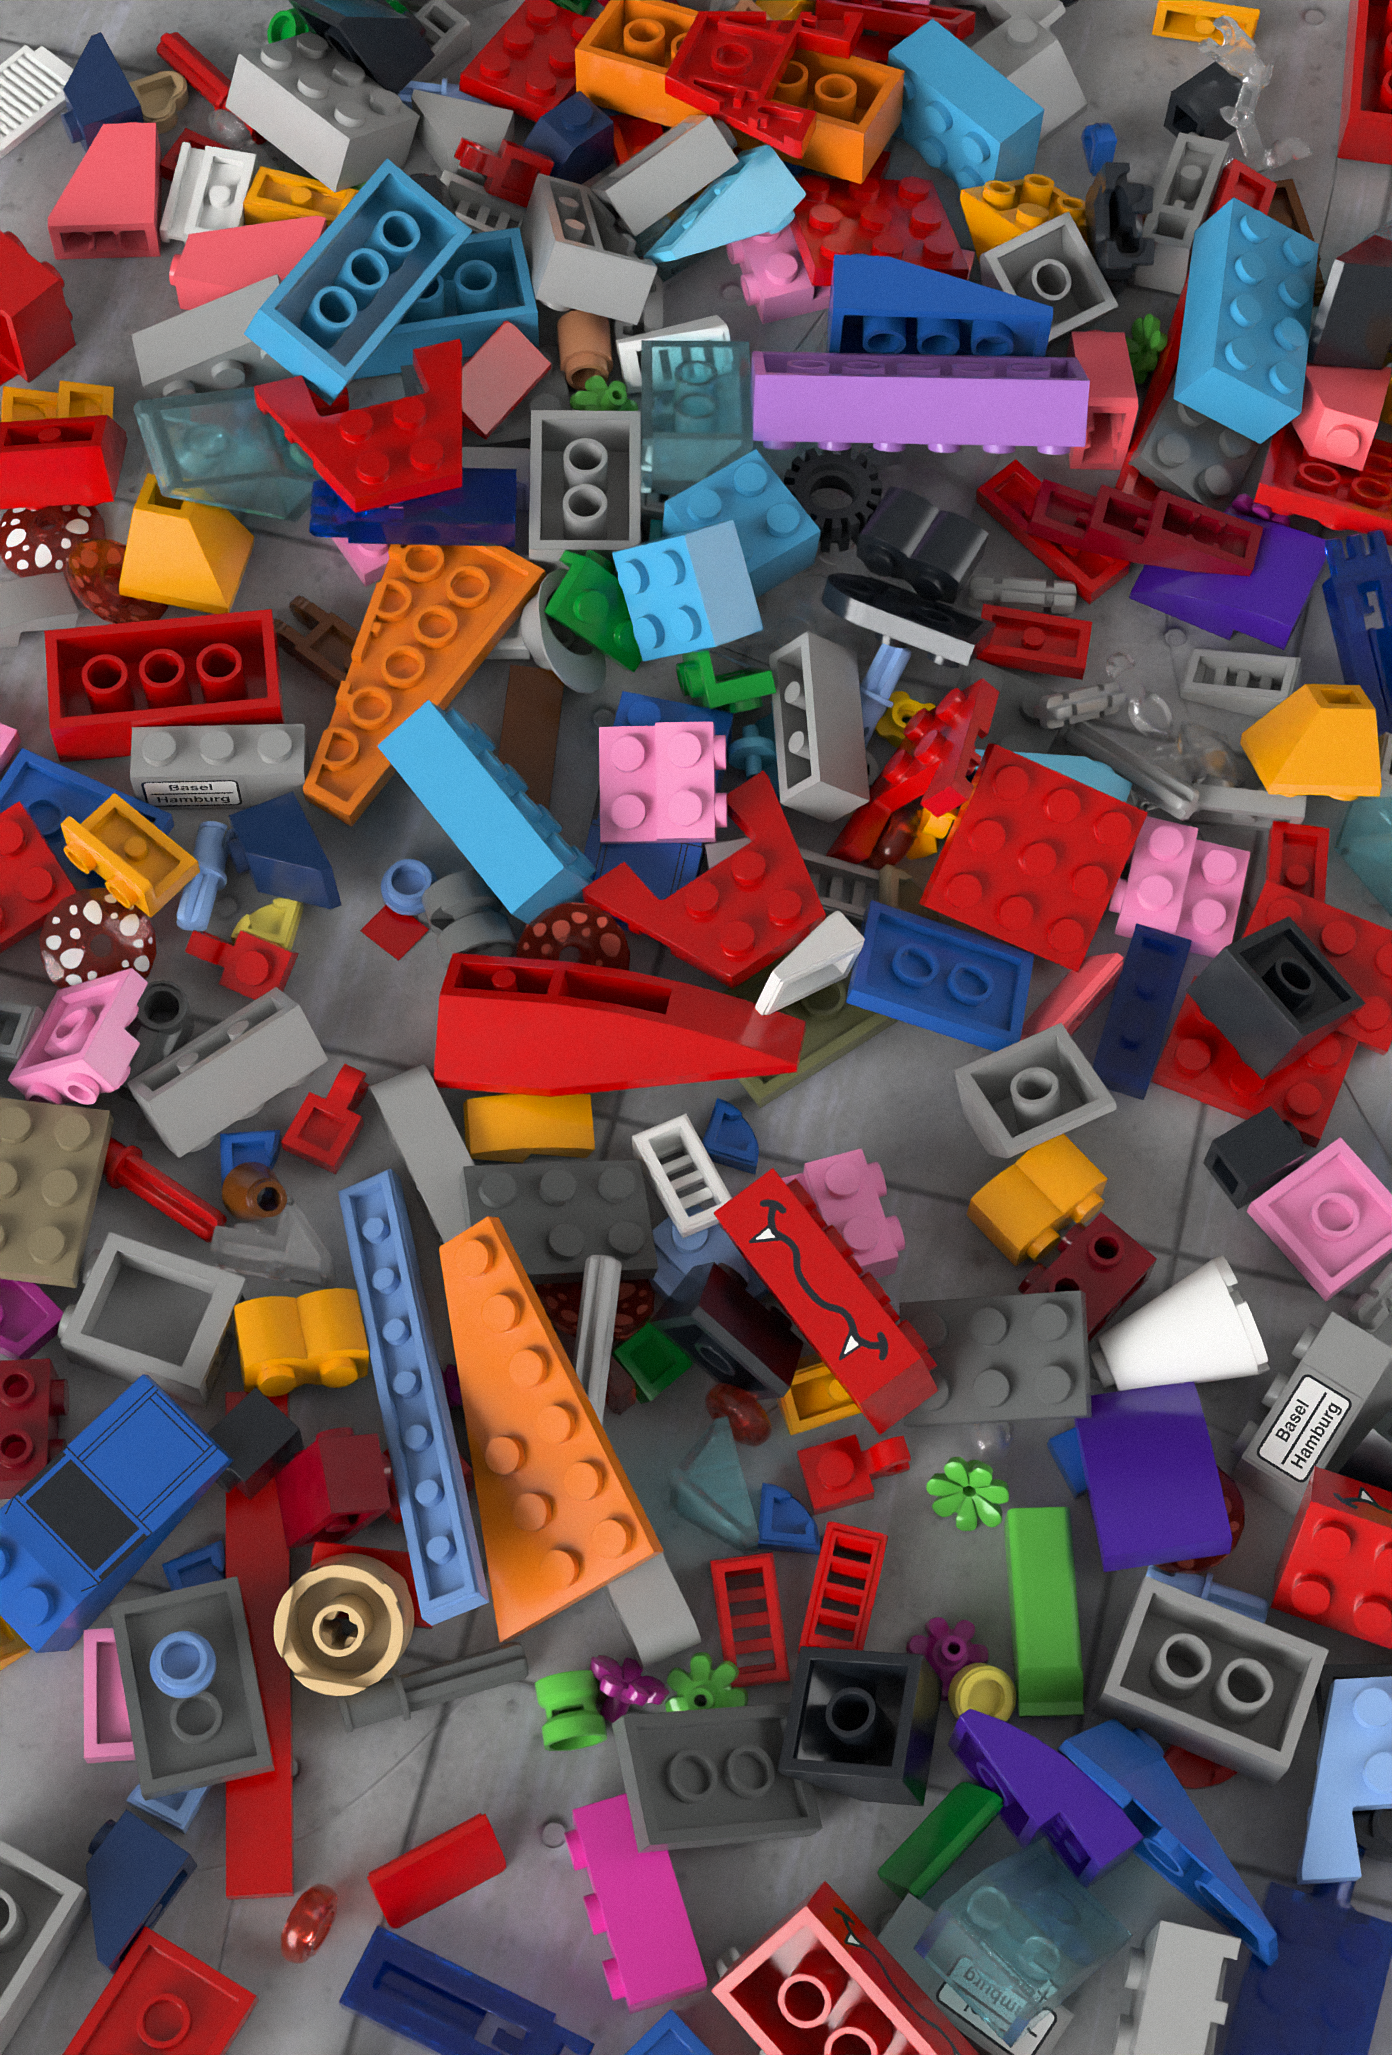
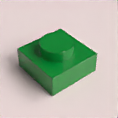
M653 1317L645 1320L611 1350V1365L640 1404L653 1400L693 1365L690 1358L649 1323Z

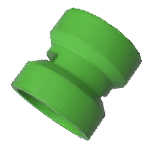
M577 1670L557 1673L539 1679L535 1683L538 1705L545 1709L547 1721L542 1726L545 1750L571 1751L594 1746L607 1740L605 1718L597 1712L595 1702L600 1696L599 1680L594 1677L592 1671Z

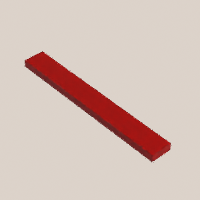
M225 1392V1416L250 1392ZM289 1393L280 1396H266L290 1419ZM273 1477L251 1500L236 1487L229 1493L226 1492V1579L237 1576L240 1582L275 1767L274 1771L226 1782V1897L228 1900L294 1896L292 1670L284 1658L280 1657L274 1640L276 1611L283 1595L291 1587V1549L286 1547L275 1477Z

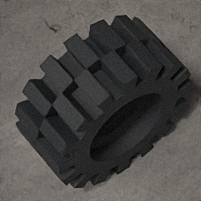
M815 448L806 450L805 461L797 456L792 461L791 470L787 469L784 476V485L821 530L819 542H821L820 552L830 553L831 543L838 544L839 552L849 550L850 539L858 546L860 533L881 502L882 481L878 480V470L875 465L867 468L868 458L862 453L855 460L851 459L852 448L841 451V455L833 454V451L823 449V453L818 456ZM834 488L847 493L852 498V503L842 509H826L815 504L810 496L817 490Z

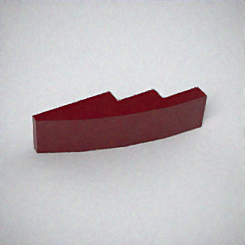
M1045 478L1037 491L1026 533L1078 550L1129 562L1190 572L1250 576L1252 573L1263 527L1161 490L1154 502L1103 484H1101L1096 496Z

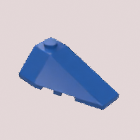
M1115 1718L1066 1739L1057 1748L1058 1753L1066 1757L1088 1775L1123 1810L1144 1836L1133 1853L1232 1936L1241 1938V1943L1268 1966H1271L1279 1957L1277 1934L1163 1758L1164 1751L1161 1746L1144 1730L1136 1727L1131 1732Z

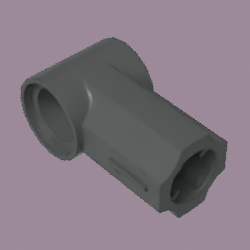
M159 980L147 984L137 1003L139 1007L138 1014L127 1029V1032L140 1045L129 1064L131 1071L128 1078L113 1092L117 1093L121 1098L137 1103L126 1083L177 1051L179 1047L187 1043L193 1034L194 1019L186 994L181 987L170 981ZM169 1007L178 1010L175 1018L167 1023L160 1024L151 1021L154 1013L162 1008Z

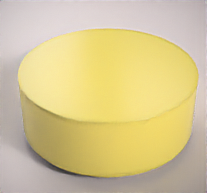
M973 1663L958 1671L952 1679L948 1691V1701L951 1711L957 1719L967 1710L973 1709L1006 1722L1015 1708L1016 1690L1010 1677L1001 1669L985 1663Z

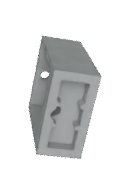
M689 115L589 188L615 217L613 226L616 231L636 237L736 165L739 160L732 149L738 144L732 132L723 121L716 120L714 122L710 116Z
M109 1232L102 1249H94L87 1259L82 1276V1281L86 1285L77 1305L70 1303L67 1306L59 1324L58 1337L61 1339L60 1343L69 1362L130 1383H134L143 1374L149 1375L169 1396L206 1408L235 1341L234 1306L252 1299L246 1277ZM122 1265L212 1294L182 1367L91 1337Z

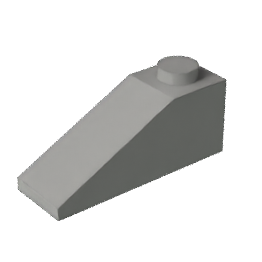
M1179 132L1153 199V211L1147 214L1143 224L1142 237L1155 239L1154 264L1138 267V270L1135 272L1134 285L1181 294L1190 268L1194 231L1206 221L1226 163L1230 146L1229 142Z

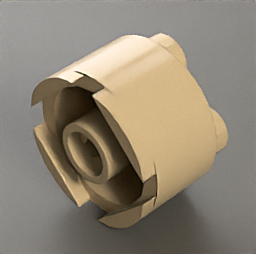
M339 1554L316 1563L293 1583L283 1595L278 1605L274 1619V1640L280 1657L284 1658L289 1668L295 1674L294 1677L305 1687L321 1694L332 1696L353 1695L374 1685L397 1663L412 1637L414 1608L407 1583L398 1572H395L385 1563L362 1554ZM341 1611L349 1614L351 1623L357 1624V1628L349 1636L342 1634L343 1628L341 1623L332 1621Z

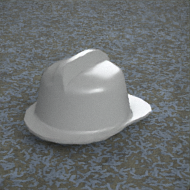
M559 569L547 574L540 584L538 594L531 598L523 608L520 617L521 636L525 647L537 665L546 670H553L560 680L574 691L591 694L598 691L605 681V655L544 612L569 571Z

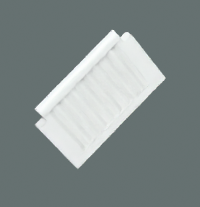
M24 45L0 65V159L67 106L63 88L74 69L43 46L33 51L27 45Z

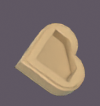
M162 71L129 82L141 105L144 123L156 122L158 134L172 130L178 121L177 112L188 104L189 93L186 79L175 71Z

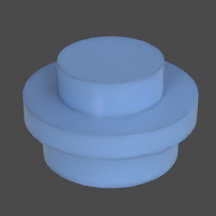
M415 859L400 860L394 863L382 878V898L385 904L398 914L417 915L423 913L425 910L421 898L425 890L438 881L434 871L421 861Z
M190 1631L175 1632L164 1637L154 1648L150 1658V1673L156 1686L163 1693L175 1698H189L201 1693L213 1680L217 1665L216 1656L210 1643L201 1635Z

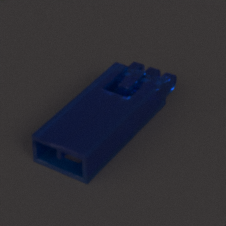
M462 468V487L357 513L347 505L324 479L316 480L312 484L311 495L313 500L311 501L310 508L312 517L309 522V532L316 537L348 538V543L515 547L517 469ZM389 507H403V509Z
M1375 530L1367 534L1370 554L1366 553L1361 534L1347 536L1346 548L1349 558H1345L1340 538H1332L1325 541V552L1331 577L1322 584V589L1344 684L1361 686L1376 709L1378 737H1380L1385 732L1392 734V564L1385 535L1382 530ZM1367 593H1376L1384 628L1375 629L1373 627L1366 630L1364 617L1370 616L1375 612L1374 606H1369Z
M377 1925L338 2002L343 2010L433 2055H504L474 2039L487 2012L527 2031L523 2040H520L498 2027L491 2045L510 2055H561L564 2047L577 2055H590L595 2046L588 2039L556 2024L557 2015L379 1925Z

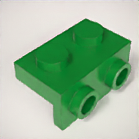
M565 550L559 561L570 569L544 612L621 668L635 673L642 661V656L634 637L633 625L623 590L618 578L612 575L616 566L592 550H587L584 556Z
M707 649L683 653V662L676 664V674L681 693L684 697L690 695L695 705L710 709L720 706L721 711L729 710L730 713H737L763 706L761 696L776 693L772 670L749 667L714 676L710 654Z

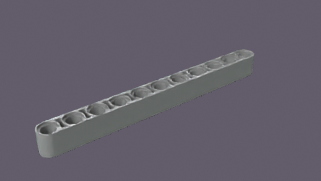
M421 1064L368 1087L381 1124L439 1246L466 1230L459 1177L463 1166L475 1165L429 1070L424 1064ZM663 1553L602 1587L629 1647L642 1670L701 1642L695 1620Z

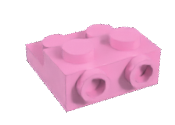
M790 224L775 234L766 232L725 245L731 264H739L743 273L741 275V288L745 302L748 306L755 305L762 324L829 308L831 286L811 285Z
M714 722L655 723V726L599 727L601 844L717 842L716 828H727V793H716V770H726L727 750L726 735H715Z
M1147 816L1126 862L1130 864L1127 878H1119L1110 899L1108 911L1119 913L1114 935L1215 958L1225 946L1232 944L1251 852L1196 839L1198 828Z
M133 968L57 990L7 1081L25 1096L26 1101L59 1105L75 1101L81 1104H93L99 1094L111 1093L117 1090L128 1078L131 1071L129 1064L140 1045L125 1028L137 1016L139 1011L137 1003L148 982Z
M862 1148L805 1163L803 1173L782 1178L785 1184L796 1178L818 1208L816 1210L828 1226L832 1224L844 1238L854 1253L852 1256L864 1271V1273L858 1276L859 1278L868 1271L875 1279L895 1274L899 1258L897 1252L905 1250L903 1231L896 1215L885 1217L879 1198L887 1195L885 1178L877 1161L867 1164Z

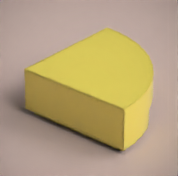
M277 898L273 900L272 904L259 908L250 915L246 914L240 919L231 935L232 943L235 944L240 930H244L291 950L304 904L290 899Z

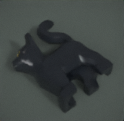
M1106 162L1103 164L1093 184L1089 187L1085 199L1087 245L1115 299L1128 286V278L1132 277L1139 266H1151L1154 264L1155 239L1142 237V214H1150L1153 211L1154 188L1143 183L1128 182L1127 174L1130 172V164L1125 162Z

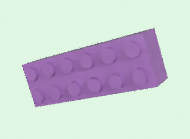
M752 351L750 402L753 441H763L765 448L775 450L793 449L796 447V442H818L820 449L830 451L848 450L851 448V443H873L875 450L885 452L903 451L906 449V444H928V450L941 453L958 452L961 450V445H983V451L996 454L1013 453L1016 451V446H1037V451L1040 453L1062 455L1070 453L1071 447H1085L1090 380L1077 357Z

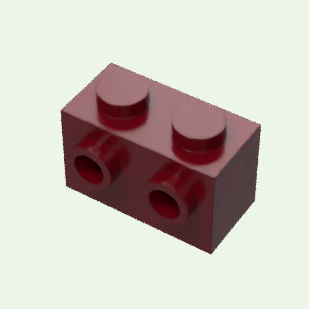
M1100 1212L1087 1227L1081 1222L1075 1224L1057 1246V1250L1062 1254L1048 1268L1042 1263L1036 1265L1024 1278L1017 1290L1021 1294L1080 1290L1086 1294L1089 1344L1148 1281L1157 1258Z
M50 1358L0 1361V1500L11 1499L67 1446L65 1438H58L59 1416H68L69 1386L67 1379L59 1378Z
M339 1427L322 1431L315 1436L316 1440L310 1446L296 1452L293 1455L294 1459L274 1476L287 1549L311 1547L314 1545V1542L346 1543L391 1508L388 1493L391 1482V1468L387 1456L381 1453L377 1433L354 1435L353 1428Z

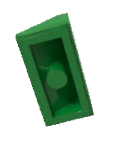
M969 1782L957 1784L879 1868L877 1872L879 1879L902 1901L908 1893L921 1900L997 1818L1003 1807V1799L996 1793Z

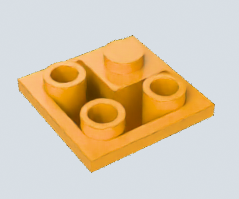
M1027 174L1024 176V179L1007 182L991 180L987 181L984 186L962 189L960 194L961 206L979 264V256L984 252L1068 211L1087 245L1085 201L1067 195L1054 186L1055 183L1051 178L1040 174Z
M147 473L133 508L119 584V595L213 614L230 613L254 547V536L202 484Z
M1304 684L1241 734L1240 745L1268 794H1282L1286 797L1328 795L1342 801L1356 800L1359 796H1380L1382 784L1376 709L1360 685Z

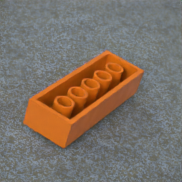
M610 0L575 48L576 92L581 91L595 105L672 128L689 115L710 116L665 93V74L699 11L662 0ZM804 49L795 50L771 101L817 111L816 130L802 159L792 157L774 147L772 148L782 161L862 184L901 122L905 71L852 55L850 59H845ZM710 116L714 122H715L716 120H718V119H716V118ZM726 124L737 141L738 145L736 147L748 150L768 145Z

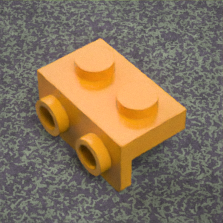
M116 793L112 794L81 824L71 816H68L60 824L67 844L64 847V852L70 861L86 874L94 870L107 881L105 883L106 888L120 904L129 909L135 904L150 918L200 872L198 861Z

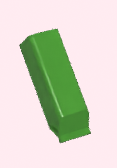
M1033 1507L1009 1509L1004 1521L1014 1681L1019 1718L1083 1716V1665L1070 1508Z

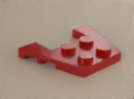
M699 11L665 74V93L792 157L802 159L816 130L817 111L773 102L771 99L795 50L804 49L850 59L863 32L864 13L844 12V20H818V17L813 16L812 12L801 11L797 20H766V11Z
M460 339L413 349V366L425 393L321 417L318 415L302 375L254 386L257 407L264 415L270 413L284 428L286 439L291 444L297 443L313 460V468L355 513L462 487V343Z
M982 678L962 691L959 688L951 690L940 704L930 711L926 708L919 710L907 723L903 731L904 739L870 788V801L856 809L826 856L854 864L868 858L890 815L895 810L923 794L924 796L920 804L937 818L968 801L974 785L966 780L965 776L973 773L975 767L980 765L982 758L975 752L976 747L974 744L978 735L983 739L988 735L1000 692Z
M764 771L756 774L727 794V815L752 842L664 900H659L632 869L623 862L582 889L584 902L589 908L598 913L604 910L626 922L629 930L637 935L645 933L668 946L672 955L731 989H734L799 945L826 919V913L771 781Z

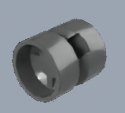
M475 869L447 875L434 882L425 890L421 898L432 932L439 935L436 941L446 970L453 953L515 957L518 946L507 916L499 912L503 908L502 903Z

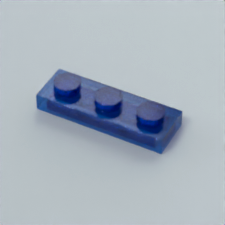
M1136 923L1092 1068L1108 1090L1144 1100L1192 940Z

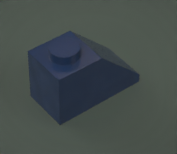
M100 32L91 35L63 88L68 111L61 113V119L71 143L81 142L86 153L103 124L144 123L141 105L103 34Z
M579 91L541 116L522 146L549 156L554 161V166L549 176L582 185L614 163V122Z
M293 791L228 815L235 837L226 842L229 855L238 874L245 871L249 872L258 892L327 909H334L342 905L332 866Z
M127 1809L117 1822L112 1819L108 1820L96 1833L88 1848V1853L92 1857L86 1864L97 1959L113 1975L144 1927L146 1926L151 1930L154 1928L197 1868V1864L190 1853Z

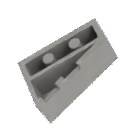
M538 173L520 227L536 299L557 311H569L573 308L638 325L658 267L651 259L643 258V260H640L633 253L636 241L630 234H622L620 238L612 228L615 217L588 186Z
M278 274L131 334L142 385L165 413L186 410V401L234 396V390H240L241 395L254 393V386L295 377L244 335L258 309L282 282Z
M1160 1920L1141 1941L1140 1949L1130 1947L1124 1970L1123 1987L1133 1989L1129 2015L1119 2014L1113 2036L1112 2054L1213 2055L1218 2024H1225L1229 2004L1227 2001L1222 2000L1227 1961L1229 1958L1237 1960L1241 1938Z

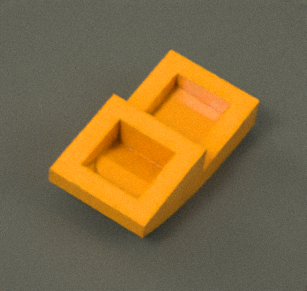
M62 380L59 381L58 393L3 386L0 422L109 415L113 419L114 387Z
M504 1094L467 1099L463 1103L465 1141L471 1159L523 1163L530 1154L587 1158L595 1150L591 1095L589 1094L555 1097Z

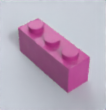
M626 1793L573 1809L575 1829L564 1832L574 1870L578 1871L587 1868L594 1893L583 1896V1901L593 1935L604 1932L607 1935L613 1958L602 1961L613 2001L625 1997L629 2013L633 2014L705 1991L707 1977L668 1850L638 1853Z

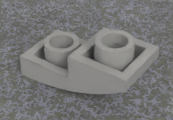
M63 572L22 577L0 583V648L17 647L21 632L75 628L79 612Z

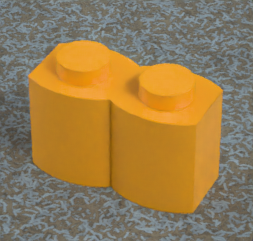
M1063 1133L1030 1148L1016 1163L990 1180L970 1199L966 1215L1014 1266L1019 1265L1029 1257L1034 1262H1037L1051 1252L1061 1239V1236L1057 1233L1059 1230L1072 1221L1076 1224L1078 1222L1084 1224L1101 1209L1105 1201L1100 1196L1103 1194L1108 1178Z
M332 1288L313 1291L297 1298L288 1296L260 1297L234 1306V1334L245 1392H251L256 1387L266 1396H280L306 1383L324 1385L329 1388H341L368 1375L369 1348L357 1290Z

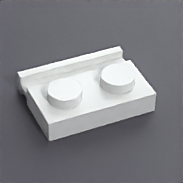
M183 142L159 229L162 242L170 243V239L184 241L185 244L189 234L243 226L245 221L243 202L258 171L257 154L205 146V150L191 148L190 143Z

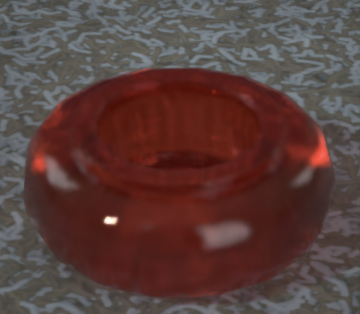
M904 807L895 810L890 815L870 856L863 860L869 868L880 871L885 865L894 866L904 858L917 835L918 818L916 815Z
M719 1383L707 1392L705 1397L706 1408L712 1420L725 1434L735 1441L751 1447H758L768 1441L772 1433L771 1422L765 1410L752 1396L744 1390L726 1383Z
M314 1884L300 1896L291 1910L281 1935V1954L287 1961L295 1964L305 1963L318 1952L325 1941L337 1913L338 1896L331 1887L324 1884Z

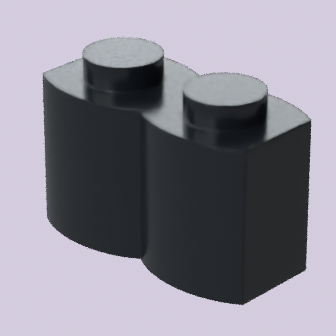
M890 486L860 533L856 557L864 563L868 570L878 576H890L905 580L919 595L934 601L954 604L983 557L989 534L963 516L939 510L928 500L911 491Z

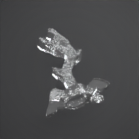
M1225 15L1216 18L1213 25L1223 33L1224 42L1222 46L1208 37L1201 40L1198 47L1206 57L1215 60L1243 78V86L1236 107L1225 106L1220 109L1222 118L1237 130L1245 155L1237 160L1256 172L1263 173L1294 160L1310 156L1314 152L1313 147L1293 136H1287L1282 142L1275 140L1271 147L1264 149L1255 122L1254 111L1262 88L1269 85L1271 81L1274 62L1264 65L1254 50L1257 45L1238 26L1233 18ZM1228 157L1226 159L1225 166L1229 164L1233 160V158Z

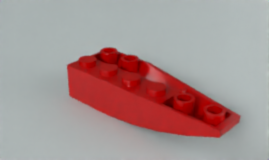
M109 415L0 422V509L26 508L29 510H41L49 506L73 504L91 507L103 502H114L128 442L126 431Z
M453 953L439 994L433 1080L438 1088L555 1097L796 1073L806 1033V1021L778 1011L762 1016L755 1009L756 1004L688 983L628 970L566 961Z

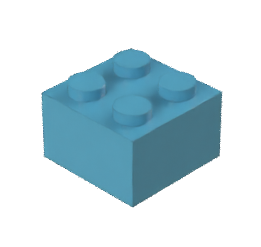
M757 449L665 501L662 537L734 520L755 599L815 563L821 530Z
M733 519L660 537L612 553L618 573V581L623 590L633 625L634 637L638 643L643 662L717 647L764 630Z

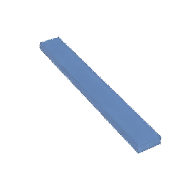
M390 1168L338 1191L421 1617L433 1626L487 1604L490 1601L401 1178Z

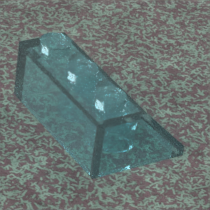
M641 340L642 493H660L665 495L681 493L753 450L749 342Z

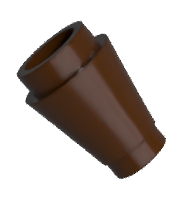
M245 1162L236 1166L228 1173L222 1185V1200L225 1208L232 1216L242 1221L254 1222L277 1216L284 1210L287 1203L286 1191L280 1184L276 1174L262 1163ZM265 1188V1192L262 1195V1200L258 1204V1194L262 1189Z

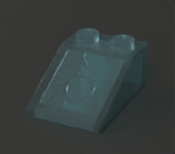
M254 387L138 400L133 406L162 496L297 522L330 486L313 468V460L297 443L291 444L286 439L284 428L270 413L264 415L257 407Z
M1037 1841L982 1870L941 1904L913 1949L1011 2048L1121 1950L1133 1935Z

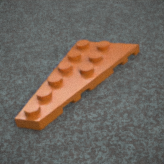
M417 498L407 500L404 506V518L398 535H394L388 551L389 560L381 581L376 584L352 650V662L345 681H341L335 697L336 707L328 729L322 733L303 786L306 801L350 827L355 824L397 771L378 748V745L427 700L445 710L521 615L523 608L529 600L537 595L540 584L546 577L545 570Z
M487 1216L441 1245L439 1253L499 1643L512 1641L659 1555L664 1550L499 1217Z

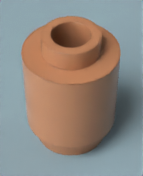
M572 309L558 320L556 326L560 371H564L566 381L572 388L586 391L585 381L587 379L600 375L606 383L613 369L609 320L604 316Z

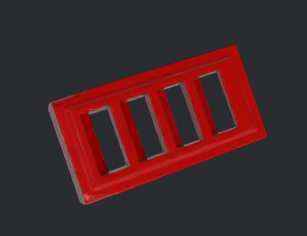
M827 1522L798 1654L801 1646L849 1650L864 1649L888 1542L887 1535L837 1522ZM836 1549L869 1557L870 1562L867 1564L833 1556V1551ZM828 1573L865 1581L864 1589L861 1590L828 1582ZM822 1599L859 1607L858 1616L822 1608ZM817 1623L853 1631L852 1642L815 1634Z
M773 1552L709 1560L723 1661H731L737 1666L736 1655L773 1650L774 1662L737 1667L739 1674L735 1681L731 1683V1687H747L790 1681ZM757 1573L762 1574L763 1585L727 1590L725 1578ZM765 1599L767 1611L730 1616L729 1603ZM769 1624L771 1635L769 1637L734 1641L732 1629Z

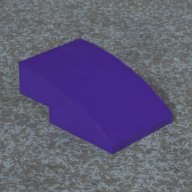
M1226 513L1263 527L1254 568L1250 576L1190 572L1144 565L1130 592L1129 598L1229 641L1234 630H1237L1285 650L1325 568L1333 542L1278 523Z
M1194 1381L1091 1395L1092 1418H1075L1074 1421L1092 1519H1094L1103 1571L1109 1572L1230 1554L1232 1534L1208 1428Z
M969 1709L959 1716L947 1744L977 1786L994 1792L1003 1799V1807L998 1816L1022 1850L1026 1851L1045 1837L1083 1891L1124 1863L1144 1838L1123 1810L1088 1775L1066 1757L1036 1737L1003 1720L973 1709Z

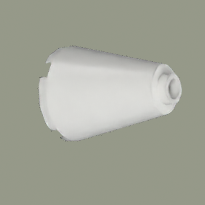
M1223 1255L1210 1260L1097 1337L1101 1350L1091 1353L1090 1356L1103 1388L1115 1384L1117 1391L1193 1381L1195 1384L1259 1375L1270 1370L1266 1363L1268 1362V1357L1247 1302H1243L1238 1290H1233L1232 1285L1238 1282Z

